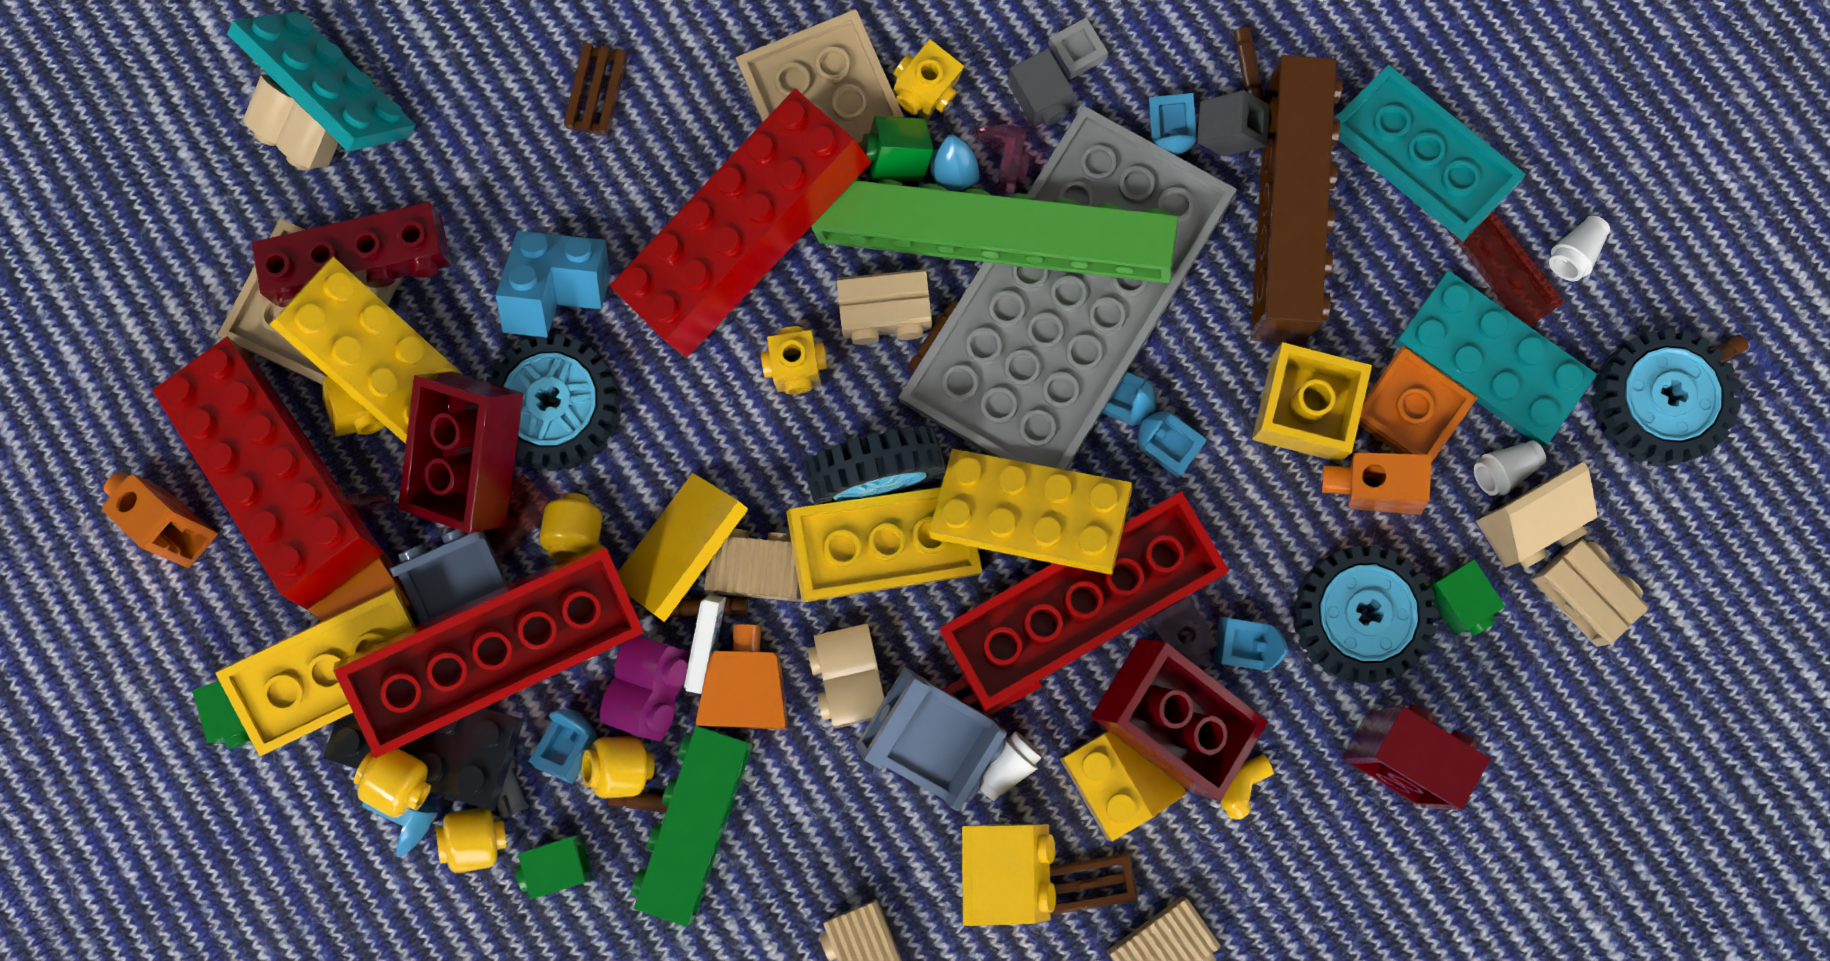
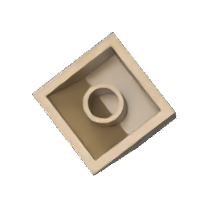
M1585 462L1575 465L1476 520V523L1505 568L1520 562L1525 569L1547 557L1549 554L1545 547L1559 540L1561 545L1565 546L1588 533L1583 525L1598 517L1589 468Z

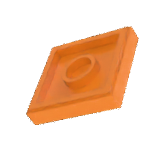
M1403 345L1366 394L1358 425L1399 454L1432 455L1433 461L1478 397Z

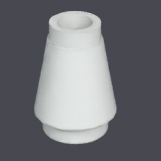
M1588 216L1584 222L1557 243L1551 250V258L1549 260V265L1554 273L1568 281H1578L1582 277L1589 275L1610 232L1609 224L1598 216Z
M1531 440L1527 443L1482 455L1480 462L1474 466V476L1478 485L1488 495H1506L1540 466L1544 465L1546 455L1540 444Z
M1017 731L1009 738H1004L1005 746L997 760L992 763L989 762L980 777L979 789L993 801L1037 770L1036 763L1042 758L1041 753Z

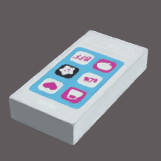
M710 594L700 603L684 685L685 691L702 694L711 651H716L726 601L724 596Z

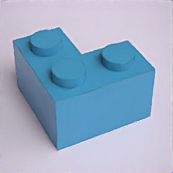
M517 231L495 294L503 333L548 337L557 305L602 309L611 278L606 240Z

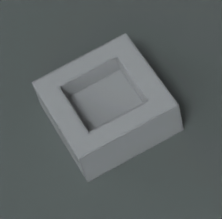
M1087 17L1049 37L1048 45L1069 80L1107 60L1108 51Z

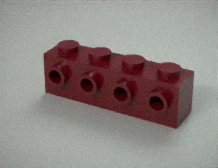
M430 202L251 242L260 294L276 306L283 308L332 257L338 260L365 286L367 285L372 288L392 285L395 279L410 275L416 278L430 277L436 275L439 269L452 266L442 216Z

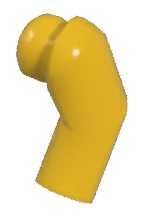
M1264 754L1244 762L1220 802L1221 807L1231 819H1243L1250 813L1251 806L1249 801L1252 785L1274 775L1272 766Z

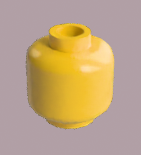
M566 493L563 495V498L553 500L545 506L539 542L548 551V556L558 562L599 544L603 514L596 506L590 503V499L587 496L578 493Z
M634 736L602 737L595 740L591 748L584 752L581 764L584 785L587 788L591 787L593 793L603 799L639 795L643 791L646 781L652 779L655 768L652 753L650 751L646 752L642 741Z
M398 748L377 758H374L371 751L359 765L354 777V784L358 785V798L365 804L393 818L403 815L410 808L416 811L422 806L431 789V785L426 783L427 766L423 761Z
M481 807L449 812L444 816L443 825L435 826L440 864L447 863L448 868L454 873L493 867L497 861V850L507 848L503 820L494 821L491 811Z

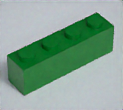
M695 726L693 734L685 733L677 755V759L683 761L678 779L670 778L662 799V804L668 806L663 823L656 822L647 842L646 849L653 851L647 870L639 869L632 886L631 895L637 897L633 909L686 927L694 923L753 747L752 743L699 726Z

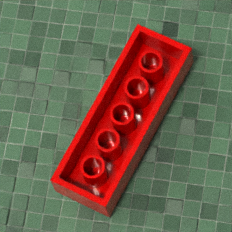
M795 88L609 286L664 341L688 358L869 166L871 161L853 137Z
M228 336L152 390L282 596L308 610L383 554V551L254 357Z
M1180 491L1124 523L1112 575L1053 563L939 628V634L983 712H986L1218 580L1230 571L1185 495Z
M598 544L334 663L333 671L374 758H377L643 634L644 631L607 548Z

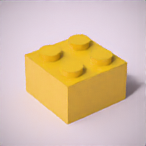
M1282 342L1271 357L1252 440L1341 462L1353 450L1372 365Z

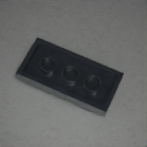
M484 707L398 749L425 763L428 769L426 783L431 785L430 792L487 810H496L524 719ZM354 713L335 721L323 758L358 769L366 755L371 752V749Z

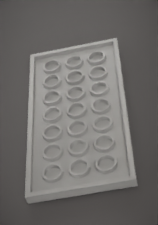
M1083 105L1027 195L1035 200L1053 202L1058 198L1074 200L1080 205L1098 207V205L1103 203H1112L1122 206L1125 210L1143 212V210L1148 208H1158L1167 211L1170 215L1178 216V234L1170 284L984 262L899 395V402L991 456L1067 470L1227 210L1237 189Z

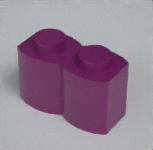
M640 636L622 643L615 663V678L608 686L601 703L600 722L628 733L660 742L673 722L675 696L679 693L686 680L690 652Z

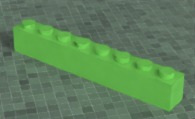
M856 178L811 227L819 243L1170 284L1178 234V216L1170 215L1167 211L1158 208H1148L1143 210V212L1125 210L1122 206L1112 203H1103L1098 205V207L1080 205L1078 202L1066 198H1058L1053 202L1038 201L1029 195L1020 193L1011 194L1009 197L992 196L987 191L981 189H967L965 192L947 191L944 187L936 184H924L919 188L904 186L902 183L891 179H881L878 183L860 181Z

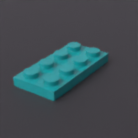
M297 11L232 21L227 35L347 152L407 139L412 134L416 124L402 112L401 107L383 94L372 83L371 78L356 68L343 55L341 49L328 41L306 16Z
M1390 65L1379 73L1334 118L1340 120L1338 140L1462 242L1522 182L1526 175Z
M1449 270L1442 276L1394 342L1399 348L1403 345L1475 394L1478 397L1476 399L1478 404L1529 440L1539 443L1542 448L1549 444L1597 376V373Z

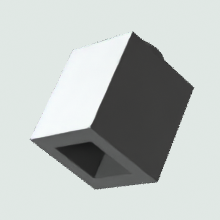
M1049 48L1009 69L1008 86L1032 128L1044 122L1046 125L1055 124L1069 113L1074 91Z
M1245 90L1200 101L1197 143L1223 157L1267 147L1270 104Z

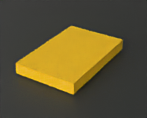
M692 473L618 571L626 593L665 622L745 515L748 508L737 499Z

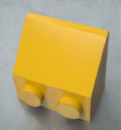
M1108 730L1060 758L1106 840L1109 841L1118 839L1152 819L1187 794L1181 784Z
M1049 824L962 826L963 926L1036 924L1051 920L1050 912L1054 911L1056 905L1055 887L1053 883H1050V864L1054 861L1055 841L1053 836L1049 834Z

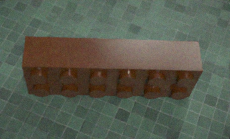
M1281 55L1265 88L1264 100L1270 104L1267 147L1261 149L1250 341L1303 345L1314 332L1318 331L1322 320L1327 321L1329 317L1331 297L1330 293H1324L1325 276H1330L1332 270L1333 250L1326 249L1327 233L1332 232L1335 222V206L1329 205V189L1335 188L1338 173L1337 162H1331L1332 146L1337 145L1340 133V120L1333 118L1334 103H1339L1342 92V77L1335 76L1336 59Z

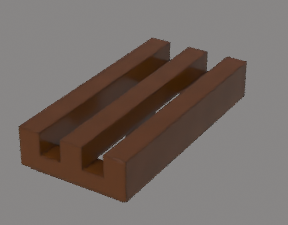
M583 43L564 120V125L567 129L609 137L628 60L626 50L617 49V52L610 51V48L606 46H600L599 49L594 48L590 43ZM593 59H597L583 119L579 121ZM612 62L614 65L600 122L595 124L593 120L607 63Z
M1130 853L1050 866L1051 877L1122 865L1123 873L1054 884L1056 894L1125 883L1126 892L1056 903L1054 911L1050 912V914L1057 915L1138 901Z

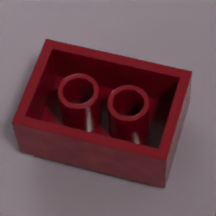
M453 371L414 375L398 509L469 534L506 526L524 393Z
M1141 638L1134 645L1090 716L1191 793L1220 802L1268 723L1265 718L1167 642Z
M1410 704L1408 708L1397 706L1367 712L1341 760L1421 808L1463 810L1491 758L1478 751L1480 743L1474 738L1458 730H1453L1451 734L1434 724L1437 720L1436 716L1415 704Z

